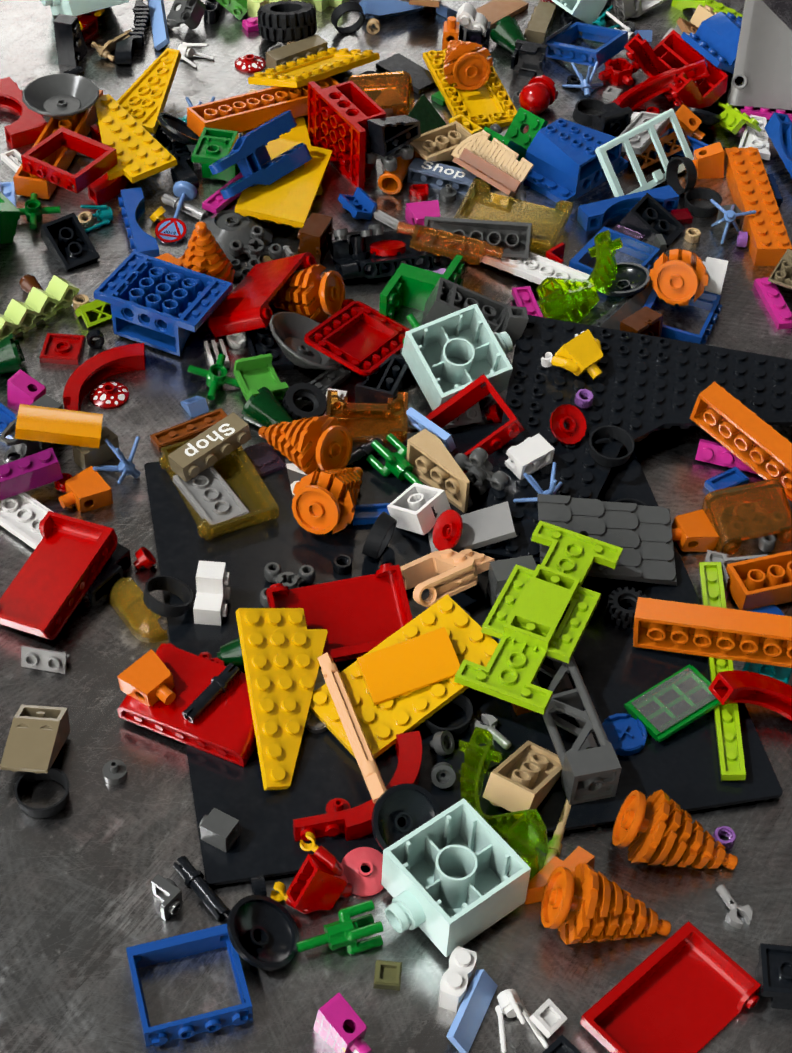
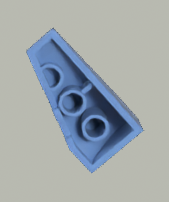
M362 0L359 3L366 20L415 13L424 8V6L409 5V2L399 0Z

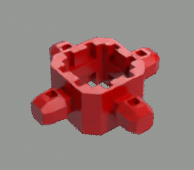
M610 58L604 63L605 70L601 71L598 76L601 81L607 80L614 86L624 84L630 86L633 84L632 75L638 70L624 58L613 60Z

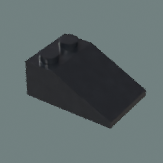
M646 193L621 221L633 234L652 242L655 240V234H662L667 243V248L685 229L649 193Z
M75 213L41 225V238L48 250L66 271L99 259L100 256Z

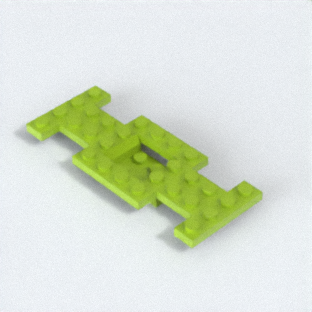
M540 520L532 534L531 541L550 547L541 565L538 564L535 570L515 565L482 625V633L501 639L486 667L464 659L455 675L454 682L544 715L552 699L553 691L536 686L533 682L546 656L569 664L601 597V593L581 586L593 562L615 569L622 556L623 548ZM568 604H570V606H569V608H568V610H567V612H566V614H565V616H564V618H563V620H562V622H561V624H560V626H559V628H558V630H557V632H556V628H557V626H558V624H559V622H560V620H561V618H562V616H563V614H564V612H565V610H566Z

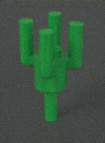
M392 433L387 435L386 440L398 452L392 453L377 440L372 442L371 446L385 459L386 463L383 466L372 454L366 460L383 477H388L393 473L401 481L407 479L411 484L418 483L424 485L412 473L414 466L405 459L407 447Z
M368 900L340 909L338 912L339 921L324 925V934L296 942L298 952L301 953L328 944L329 949L332 951L346 946L348 954L354 955L382 946L383 940L381 935L357 942L358 939L383 932L381 921L374 923L372 914L352 920L350 918L374 910L373 901Z

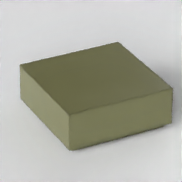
M376 960L373 988L400 991L402 962Z

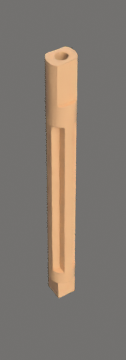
M327 652L318 657L321 672L372 801L375 804L387 789L339 670Z

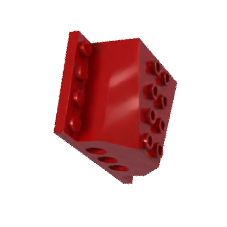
M352 80L324 89L314 81L308 82V134L311 144L316 147L333 150L330 163L355 188L360 187L364 190L366 177L371 175L375 163L366 164L365 153L370 148L367 120L384 118L387 113Z

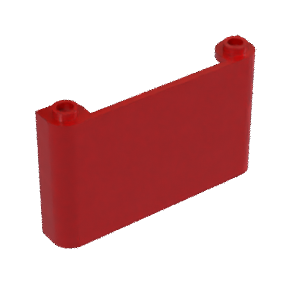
M305 252L256 264L209 318V328L215 338L267 327L273 315L268 305L270 300L294 271L317 265L315 257L310 252Z
M48 511L39 524L43 539L0 598V625L53 640L115 551L118 538L114 528Z
M392 563L379 566L380 569L375 574L289 589L288 586L277 583L271 585L266 590L269 608H304L307 629H327L328 633L323 654L328 652L334 663L357 659L365 655L413 619L400 565H393Z
M171 643L160 644L155 653L173 676L175 686L172 691L176 694V698L169 705L159 700L153 706L148 707L131 696L126 695L117 709L119 718L245 767L257 747L245 673L241 672L228 685V690L225 693H221L194 723L188 722L190 718L186 720L182 712L211 684V679L214 676H218L227 666L179 649Z
M688 921L581 1016L580 1025L610 1053H699L744 1009L748 1008L750 1010L756 1005L760 999L757 994L761 984Z

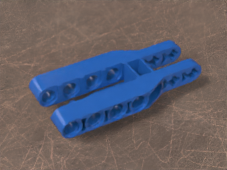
M291 110L279 114L239 137L228 155L209 165L212 175L224 171L237 163L241 171L242 178L220 191L224 200L237 195L248 187L258 184L270 185L312 159L306 144L303 143L292 147L272 160L266 149L269 141L278 139L281 134L290 132L291 128L296 127L297 123Z

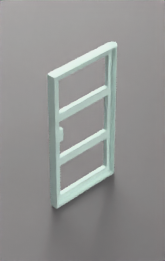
M673 109L663 112L595 149L614 197L623 196L624 193L606 151L620 143L624 146L640 184L639 188L628 194L650 190L666 181V169L669 161L654 125L667 118L672 123L685 157L694 160ZM645 130H648L665 171L664 174L661 169L652 172L654 179L648 183L629 141L630 138ZM683 163L679 165L678 173L685 170Z

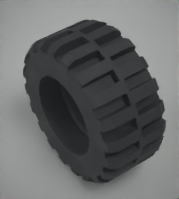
M291 0L271 2L270 4L262 5L257 12L259 34L266 40L279 42L299 41L315 35L317 31L316 8L311 3Z

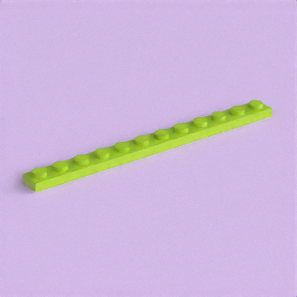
M699 562L703 605L726 608L721 562ZM708 657L711 683L719 672L734 671L733 660ZM738 703L721 704L714 708L721 781L746 780Z

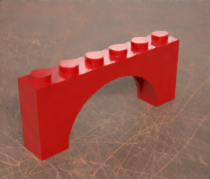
M10 77L0 79V107L13 110L20 115L19 119L14 123L4 126L6 141L12 149L35 143L48 121L46 122L43 115L28 109L22 101L23 90H20L17 83Z

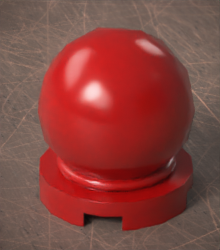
M545 75L534 76L519 94L520 106L535 115L545 112L558 96V91L554 87V81Z

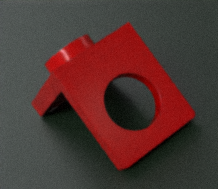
M562 242L546 251L545 258L563 264L565 243Z

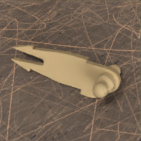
M125 31V33L107 41L104 46L98 45L96 42H92L91 46L96 49L100 57L108 58L111 62H114L115 56L110 53L116 49V43L130 37L129 32L133 31Z

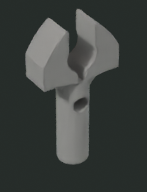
M481 715V721L486 725H482L475 718L474 731L477 736L489 735L503 749L507 750L510 748L511 742L495 729L498 720L493 715Z
M723 884L719 885L716 891L730 910L725 917L728 924L741 930L743 923L737 917L738 915L742 916L747 925L750 926L753 915L751 907L748 904L745 906L738 905L726 886Z

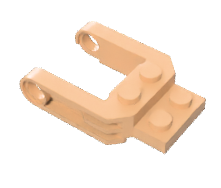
M445 549L427 554L400 566L405 589L409 590L415 587L413 591L414 601L422 606L430 607L447 594L452 597L477 585L478 574L489 570L490 562L495 560L471 549H464L460 552ZM425 589H428V598L426 600H422L423 591Z

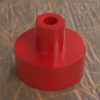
M498 403L491 405L489 413H486L487 420H493L494 423L502 422L503 410Z
M141 547L135 552L137 560L133 564L137 569H140L142 566L150 569L156 564L155 557L145 547Z
M334 798L326 805V813L351 809L349 802L342 798Z

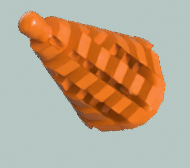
M450 40L447 44L444 61V76L449 85L456 83L453 86L454 88L465 91H472L483 86L489 79L490 67L493 66L492 57H488L491 55L489 50L485 47L482 48L481 46L483 45L474 42Z
M203 221L197 222L188 241V249L182 257L180 266L233 283L235 270H231L233 267L232 263L219 246L212 232L208 230L206 223Z
M684 249L669 250V261L668 255L663 252L654 262L653 268L650 269L649 276L653 281L652 287L660 300L663 299L667 304L673 306L675 304H679V306L688 305L693 295L695 302L703 294L705 286H708L706 267L700 257L691 251Z
M315 264L292 274L268 304L289 312L296 311L297 314L321 323L329 318L328 315L332 316L342 309V302L345 300L344 281L337 271L324 272L320 276L327 267Z
M330 415L305 417L293 420L292 423L281 422L279 424H272L269 427L262 426L258 432L261 438L266 439L268 444L281 452L282 455L306 475L315 471L344 469L352 453L353 441L350 432L346 427L338 425L340 422L336 417H329Z
M360 467L315 471L301 478V481L297 482L294 486L293 493L295 496L292 500V511L298 524L306 531L314 534H326L332 530V534L345 529L348 524H351L354 517L363 470Z
M662 789L655 791L647 799L642 792L638 790L632 791L626 797L616 817L612 842L614 846L621 849L628 847V860L632 861L631 864L648 863L647 865L652 866L661 864L664 865L663 867H670L676 864L677 867L683 868L687 865H692L693 868L702 869L705 865L708 869H718L723 865V867L734 870L738 865V857L730 853L727 854L724 850L726 847L720 841L714 842L715 838L707 830L703 832L704 829L697 820L692 824L691 815L681 809L680 805L673 799H670Z
M585 862L584 864H578L572 873L566 867H557L550 875L544 889L541 902V922L544 928H558L560 938L566 945L577 944L578 942H605L610 939V936L611 941L621 940L624 936L625 939L637 938L638 935L641 938L652 937V934H655V932L662 936H668L671 932L672 926L669 921L658 920L657 912L651 908H646L645 903L639 899L634 900L631 897V893L624 889L622 890L617 883L608 880L601 872L598 871L597 873Z

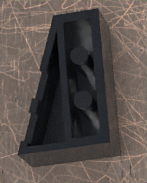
M59 14L53 21L58 64L77 67L88 52L78 17Z
M407 115L367 120L370 151L383 157L421 137L420 121Z
M392 354L379 366L376 372L368 375L367 379L362 383L356 384L355 403L393 412L411 376V370L404 357Z

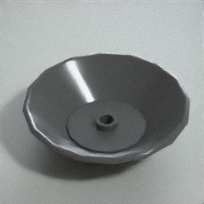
M69 73L50 74L39 77L30 82L22 92V101L28 109L58 120H66L77 116L94 106L99 98V88L92 80L81 75Z
M226 210L202 220L206 223L208 230L212 232V235L229 261L232 259L240 261L249 259L247 254H241L238 257L232 256L229 253V244L233 240H239L244 245L248 244L251 240L250 231L253 226L258 225L264 229L265 234L262 240L264 246L272 244L273 232L269 224L256 217L242 216L235 213V210Z
M279 312L271 316L269 326L272 335L283 354L293 364L305 369L338 370L344 367V365L305 343V334L320 323L294 312Z

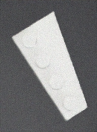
M750 114V118L756 119L759 122L758 126L762 130L758 132L746 125L738 148H758L761 159L770 160L769 137L764 128L767 124L766 117Z

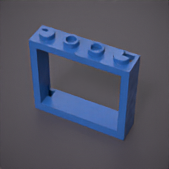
M575 22L545 42V45H547L546 57L594 67L596 61H598V68L625 49L624 46L628 43V31ZM577 38L605 43L596 50L570 45Z
M604 226L570 260L569 267L595 277L599 270L589 267L587 264L605 246H608L644 261L641 265L650 272L654 262L659 258L660 248Z
M652 289L643 307L647 306L655 310L660 298L654 289ZM704 291L695 302L694 295L689 300L688 305L710 311L699 335L662 324L661 337L705 345L708 335L712 332V324H716L718 314L721 313L723 307L720 304L722 295Z
M227 924L126 948L146 1047L151 1045L161 1046L167 1041L179 1038L188 1039L198 1033L206 1031L216 1032L222 1027L243 1025L247 1021L253 1020L252 1003L240 957L230 941ZM226 947L241 1004L151 1027L138 968Z

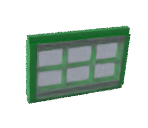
M689 664L625 703L624 708L634 719L638 718L646 727L647 732L660 743L721 705V703L708 689L711 682L693 665Z

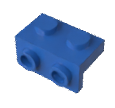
M360 187L356 188L354 195L340 194L337 199L342 204V207L348 210L351 216L357 220H371L377 208L376 202Z

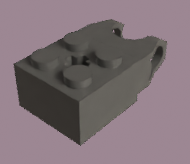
M43 395L30 404L63 409L62 404L47 395ZM18 414L15 415L16 419L5 428L0 436V442L11 446L5 453V463L15 461L9 459L11 456L19 454V459L46 450L55 443L15 439ZM12 435L13 439L8 440L5 437Z

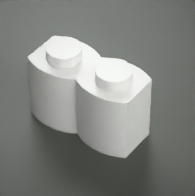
M465 2L458 9L457 22L461 26L468 28V30L482 31L483 34L487 28V18L477 12L471 4Z
M457 946L451 953L448 970L443 974L440 981L439 1007L455 1013L458 1012L475 974L477 960L475 951Z

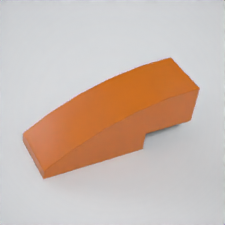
M580 846L564 861L554 856L529 880L524 904L529 905L542 902L547 881L557 867H566L572 873L578 864H584L585 862L594 869L595 856Z

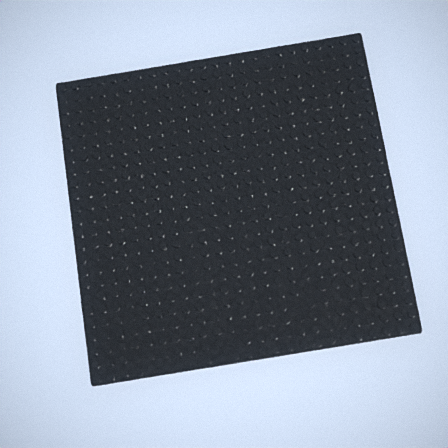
M501 423L443 429L452 436L456 446L449 453L453 458L458 453L464 454L500 428ZM419 432L396 434L394 436L407 447V440ZM387 436L378 437V439L380 438L382 440L385 448H388L392 453L398 452V450L389 441L386 440ZM376 437L352 439V452L357 450L358 446L365 445ZM275 448L230 453L213 465L249 510L250 518L212 533L174 484L172 476L177 474L171 470L169 460L151 462L144 465L160 575L171 576L183 581L193 592V600L182 616L175 618L167 617L170 643L179 649L198 656L201 652H209L212 658H217V652H220L221 646L239 637L235 613L238 608H264L260 603V593L264 588L276 584L268 582L264 577V568L268 563L276 562L280 565L282 573L293 572L296 575L301 566L311 565L316 573L315 581L311 585L375 574L380 569L379 566L392 563L393 565L403 566L430 554L431 548L428 533L421 535L396 527L385 551L379 559L362 554L365 541L374 524L353 525V522H351L345 529L332 534L333 530L326 534H314L306 531L298 524L293 515V496L285 462L287 458ZM627 448L622 450L617 458L627 455ZM634 450L624 465L611 469L598 500L614 502L618 499L632 498L642 501L648 506H658ZM496 451L490 454L487 459L493 467ZM378 452L374 453L373 456L385 466V459ZM363 460L352 467H360L363 470L356 505L391 503L412 485L407 479L401 481L393 473L388 477H383L367 460ZM470 482L467 512L463 513L449 502L451 510L464 515L486 508L489 489L485 494L478 495L472 490V483ZM674 541L677 586L586 576L581 586L601 593L600 601L573 654L601 723L608 716L616 713L629 714L624 708L625 703L689 664L693 665L711 682L708 657L633 647L634 628H631L630 625L627 628H623L624 624L617 626L616 621L612 623L610 621L611 617L608 618L607 616L609 596L613 590L617 591V588L620 587L622 590H624V587H628V590H631L632 587L636 588L635 592L640 590L642 595L645 594L647 598L701 605ZM340 554L349 555L352 559V571L345 575L336 574L333 570V560L335 556ZM199 560L225 562L226 572H230V582L227 587H231L230 600H226L225 603L228 604L227 617L222 618L221 626L194 624L193 607L197 593L196 572ZM489 570L478 574L477 585L451 597L461 608L469 612L470 617L481 627L492 609L486 592ZM415 587L406 590L413 619L426 610L425 606L418 604L413 599ZM425 589L423 591L422 600H426L428 598V589ZM163 590L165 604L174 606L184 604L177 595ZM568 604V606H567V608H566V610H565V612H564V614H563V616H562V618H561V620H560V622H559L560 624H561V622H562V620H563V618H564V616H565V614H566V612H567V610H568L570 604ZM621 605L622 608L627 610L635 609L629 605ZM545 658L543 664L555 670L551 659ZM357 659L335 663L339 673ZM240 669L242 673H245V669ZM541 671L537 674L540 686L547 689L553 678ZM567 673L571 681V684L575 689L576 686L572 679V676L570 673ZM690 678L677 687L685 694L699 684L693 678ZM468 688L462 693L472 703V718L467 730L461 735L453 737L455 747L451 754L440 756L435 750L430 748L429 743L433 740L434 735L426 729L424 723L411 731H420L422 740V762L418 786L423 787L433 795L441 812L464 798L504 841L554 833L566 801V796L560 783L561 776L532 813V816L525 820L515 817L510 811L502 807L492 805L489 800L482 797L487 782L480 774L481 768L500 758L503 761L506 760L525 742L530 741L557 754L542 714L532 711L516 715L510 702ZM702 688L688 698L693 703L698 704L710 695ZM672 689L658 699L666 706L679 698L680 695ZM683 700L669 710L677 717L692 707ZM653 701L641 708L640 711L648 717L661 709V707ZM448 703L428 718V720L438 727L454 728L465 723L467 715L458 705ZM738 703L746 780L721 781L713 709L660 743L647 732L646 743L640 752L631 756L617 755L622 769L615 797L571 805L564 829L569 831L615 823L626 797L634 790L645 794L647 799L655 791L662 789L670 799H673L680 805L681 809L687 812L779 798L782 796L783 790L745 703ZM664 712L651 720V722L659 728L671 721L672 718ZM565 713L556 714L558 717L578 727L575 717ZM481 715H493L498 720L495 729L511 742L510 748L507 750L503 749L489 735L477 736L474 731L475 718L482 725H486L481 721ZM556 725L567 752L572 748L577 736ZM306 726L304 727L291 785L285 790L264 791L257 747L245 767H242L185 744L205 880L209 886L249 881L251 877L264 875V878L297 873L307 855H313L314 852L312 850H302L300 841L295 842L293 819L326 814V805L334 798L345 799L349 802L351 808L362 805L372 799L357 760L328 729L323 733L315 734L308 731ZM592 732L597 747H600L595 732ZM395 744L374 759L385 787L394 776L398 765ZM447 762L454 767L456 779L452 786L439 788L432 782L431 771L437 763ZM213 808L238 819L240 822V835L227 853L201 840L200 821L205 815H209ZM399 818L398 821H397V823H398V825H399L400 827H401V825H402V819H401V818ZM344 833L333 837H319L315 840V844L319 847L321 845L336 857L340 864L348 852L358 847L374 848L383 854V850L378 845L373 833L346 841Z

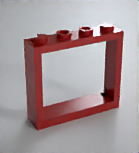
M61 127L21 155L23 171L76 194L118 164L115 148L64 127ZM61 146L95 159L75 175L42 161Z
M484 374L425 416L440 428H443L488 394H491L510 421L464 454L468 458L477 447L486 450L489 456L525 430Z

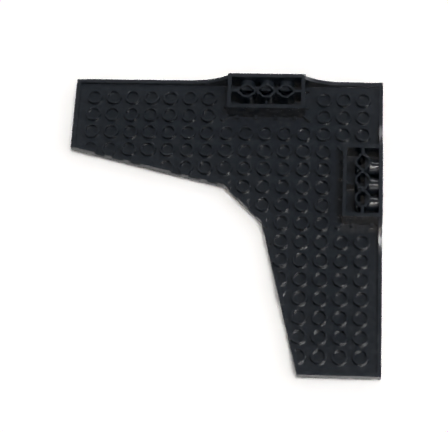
M528 315L529 320L519 340H516L512 362L513 370L509 378L505 403L525 430L496 450L493 473L497 471L505 472L509 476V482L502 490H496L490 485L486 506L487 508L508 501L517 537L480 547L478 553H483L495 560L532 555L536 565L540 564V543L531 541L532 534L539 523L538 502H513L515 498L537 497L538 492L526 478L520 480L505 465V461L508 459L506 452L511 446H516L526 438L533 437L539 433L555 448L552 463L531 474L542 490L549 489L552 464L556 462V485L560 481L563 484L554 495L598 499L613 467H605L598 464L590 455L589 439L591 433L596 428L606 425L620 427L633 437L634 442L638 443L656 430L659 432L662 429H671V426H680V429L698 426L690 419L698 395L714 381L725 388L733 397L740 400L748 409L755 412L767 424L780 425L781 428L789 427V425H792V359ZM587 329L590 330L594 338L601 342L604 357L597 363V366L603 373L594 380L587 371L580 376H575L572 372L553 365L551 367H543L541 365V358H545L547 352H551L555 356L554 354L564 344L575 338V334L580 335L582 331ZM580 389H587L594 395L592 405L588 408H581L575 404V395ZM563 404L576 406L586 419L587 429L585 436L575 444L566 445L559 442L550 429V418L553 411ZM504 411L501 426L510 421ZM602 438L593 444L594 449L598 453L610 458H617L620 452L626 449L623 443L613 438Z

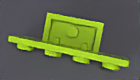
M719 102L718 105L724 110L720 114L722 120L718 123L722 128L734 135L737 134L744 124L758 132L762 130L758 126L759 122L753 117L750 118L746 113H742L728 103L723 104Z

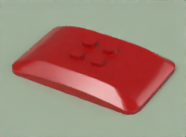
M353 301L306 333L304 341L309 346L352 371L368 376L376 372L379 366L392 354H400L401 348H403V338H405L406 331L410 329L379 313V311L365 303Z

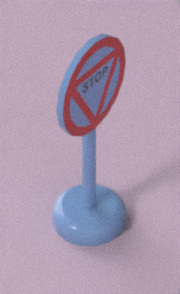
M177 181L173 186L174 195L177 198L180 197L174 217L162 220L155 227V235L163 243L174 244L180 242L186 236V225L178 219L183 202L191 201L197 195L196 187L187 181Z

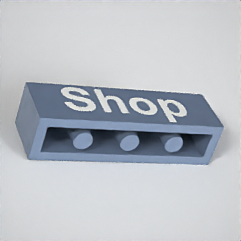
M417 157L413 159L408 167L407 182L428 184L429 188L437 190L445 187L446 184H451L452 188L456 189L458 195L470 198L478 187V177L466 169L426 161Z

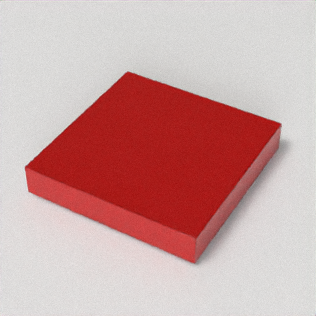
M47 333L39 357L40 363L79 365L86 342L85 336Z

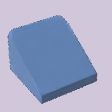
M440 4L439 8L436 7V13L446 19L457 14V11L446 5Z
M652 30L634 31L635 35L639 33L643 40L652 42Z
M198 395L180 402L189 416L193 418L209 411L206 398Z

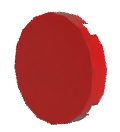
M382 240L370 245V252L372 254L376 252V255L381 257L395 256L397 252L403 254L406 251V244L398 240Z

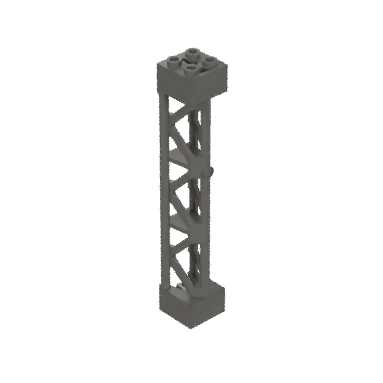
M532 555L490 562L486 592L492 607L516 564L535 570L537 565ZM546 656V658L551 659L555 670L545 664H542L539 670L553 678L547 690L553 691L552 699L542 717L562 765L560 783L569 805L615 797L622 767L611 742L607 738L573 656L569 664ZM567 673L571 674L576 686L575 689L573 688ZM536 676L533 684L541 687ZM565 713L575 717L578 727L558 717L556 714ZM556 725L577 736L572 748L567 752ZM592 732H595L600 747H597Z

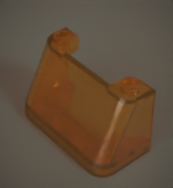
M405 71L353 75L348 79V81L352 80L382 109L393 108L394 116L408 115L414 106L415 99L410 74Z
M327 390L326 415L336 417L340 422L338 425L346 427L350 432L353 442H370L378 437L383 443H390L386 440L387 435L390 433L401 443L407 439L408 417L406 411L408 410V392H398L397 398L395 400L388 398L387 404L348 403V397L341 399L338 396V390Z
M778 479L719 489L705 496L702 509L719 535L715 548L716 552L733 555L739 550L742 541L777 534V538L782 543L792 542V511L784 487Z

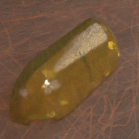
M131 577L119 579L111 588L109 601L131 633L138 640L146 643H157L168 639L167 631L163 630L157 619L161 618L160 615L147 608L143 600L144 594Z

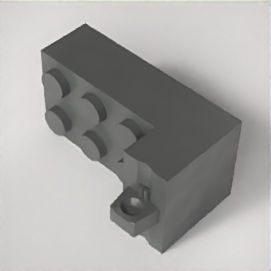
M440 277L425 303L421 325L477 303L493 332L502 321L507 305Z

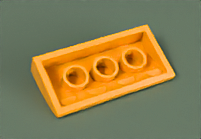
M20 404L16 421L15 439L99 449L103 414Z
M445 627L357 658L358 669L374 706L455 677L460 667L459 660Z

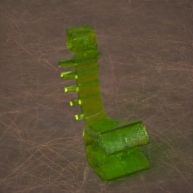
M609 230L595 236V246L589 248L588 252L592 258L596 257V264L587 280L547 277L536 288L540 297L537 303L544 318L578 323L582 318H585L590 309L600 300L597 291L606 294L608 291L607 287H611L612 280L616 279L615 274L618 272V266L614 254H616V249L623 247L621 238L612 240Z
M475 727L469 743L459 740V749L465 752V763L461 765L460 800L464 798L531 868L529 878L531 880L539 872L538 852L535 849L538 847L542 852L548 853L546 826L536 809L489 816L482 812L480 793L486 771L491 761L500 763L503 758L502 753L494 750L492 734L488 730ZM482 743H486V744H487V745H485V746H479V745L482 744Z

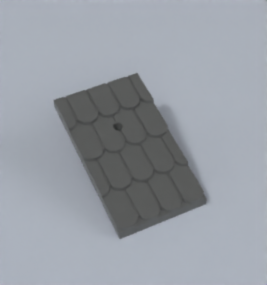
M537 494L539 521L541 520L623 548L622 556L615 569L608 567L601 571L598 569L601 564L594 562L587 576L677 586L670 509L659 506L637 505V503L607 502L598 499L571 498L566 495ZM540 544V564L550 548Z

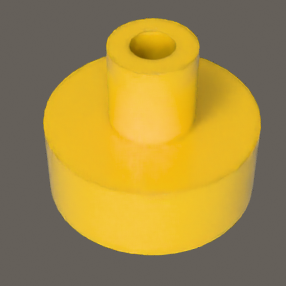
M160 206L149 218L153 223L157 220L161 222L167 219L163 215L166 210L163 206Z

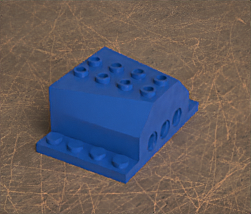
M719 12L702 21L696 33L691 32L689 34L683 32L681 38L715 67L733 74L742 17L738 16L736 18L731 12L727 14Z
M559 118L540 129L528 147L525 159L534 164V167L523 184L563 207L607 180L595 149L616 137ZM622 143L606 151L615 174L623 171L629 165V162L621 157Z
M133 251L93 293L95 299L111 304L114 334L180 356L191 332L197 331L232 291L233 285L230 282Z

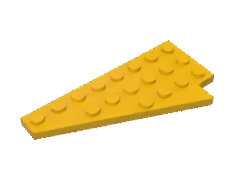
M166 48L117 100L150 133L157 132L159 126L157 117L159 113H163L181 59L180 50Z
M102 95L98 98L95 108L101 141L103 144L115 148L118 164L107 171L109 180L124 175L131 183H135L177 165V159L111 95Z
M238 608L235 613L264 791L285 790L291 785L320 666L318 657L323 654L328 631L327 629H307L304 608Z

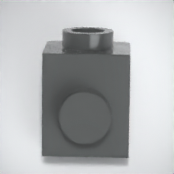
M157 874L151 880L154 896L163 901L160 905L161 918L167 921L182 908V891L173 880L165 879Z

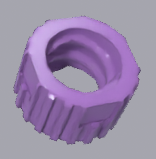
M738 232L737 247L746 248L748 232Z
M580 389L575 395V404L581 408L590 407L594 398L593 393L587 389Z
M728 826L717 827L714 831V842L720 841L726 847L724 850L727 851L733 847L736 840L733 829ZM724 835L728 837L729 840L724 841L719 837Z

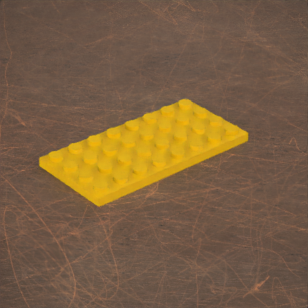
M447 594L365 655L445 627L460 665L465 659L486 667L498 643L490 635L482 633V627ZM357 660L340 672L374 759L396 743V734L411 732L469 688L454 682L455 677L374 706L358 669ZM325 683L313 692L309 709L355 758Z

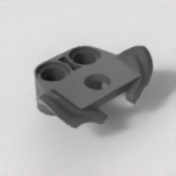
M174 0L167 16V26L179 27L181 24H185L190 29L197 28L205 12L206 5L201 0ZM181 4V8L176 11V7Z

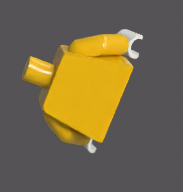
M589 329L582 331L580 335L575 334V338L564 344L554 354L555 356L551 352H547L545 358H541V365L543 367H551L552 365L561 367L572 372L575 376H580L587 371L594 380L603 373L597 366V363L604 357L601 342L593 337Z

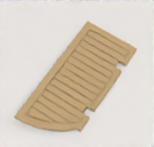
M485 130L463 140L451 153L453 157L459 158L464 148L522 183L534 167V164L524 157L518 161L519 154L495 137L490 141L491 134Z

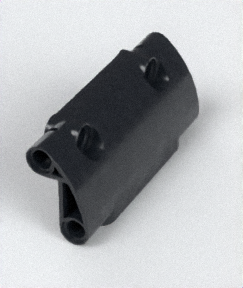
M424 225L384 231V234L373 236L372 233V236L362 237L361 234L350 235L348 240H330L333 263L336 271L342 276L343 281L393 276L401 263L429 271L438 270L449 266L456 254L463 256V264H465V252L460 246L423 235ZM382 240H398L406 244V251L403 254L397 252L395 256L381 257L376 255V252L374 254L370 252V245Z

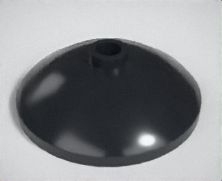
M675 106L674 112L676 113L681 106ZM687 107L702 120L700 127H710L722 120V117L718 114Z
M159 113L157 117L163 131L170 137V141L175 144H197L200 137L187 127L186 122L170 114Z
M619 262L610 264L598 271L595 276V286L600 292L611 297L634 296L642 292L649 285L651 280L650 272L646 267L637 263Z
M409 783L392 786L382 793L373 808L371 823L374 837L381 849L384 850L440 814L441 810L433 795L421 786ZM399 818L402 819L401 827L397 823Z
M249 895L239 900L232 907L227 921L228 935L233 947L246 962L263 970H277L293 960L298 951L296 942H299V932L293 917L284 906L267 896Z

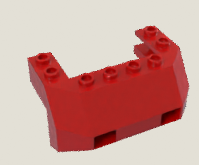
M675 30L670 32L653 49L647 40L642 39L639 33L624 46L627 51V57L631 61L633 60V66L637 70L640 69L647 77L646 80L673 68L678 69L706 59L684 41ZM706 59L711 73L710 76L693 82L691 78L688 79L686 74L682 72L678 77L683 85L676 88L670 83L668 86L671 90L664 92V96L669 102L673 101L674 106L684 104L686 107L705 108L715 103L727 91L728 75Z

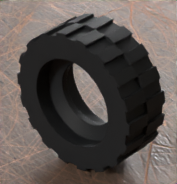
M304 382L295 383L293 386H290L281 404L293 420L323 416L327 409L326 396L323 394V391L318 389L317 386L311 385V383ZM297 398L308 399L313 403L314 408L310 412L302 411L295 406V400Z

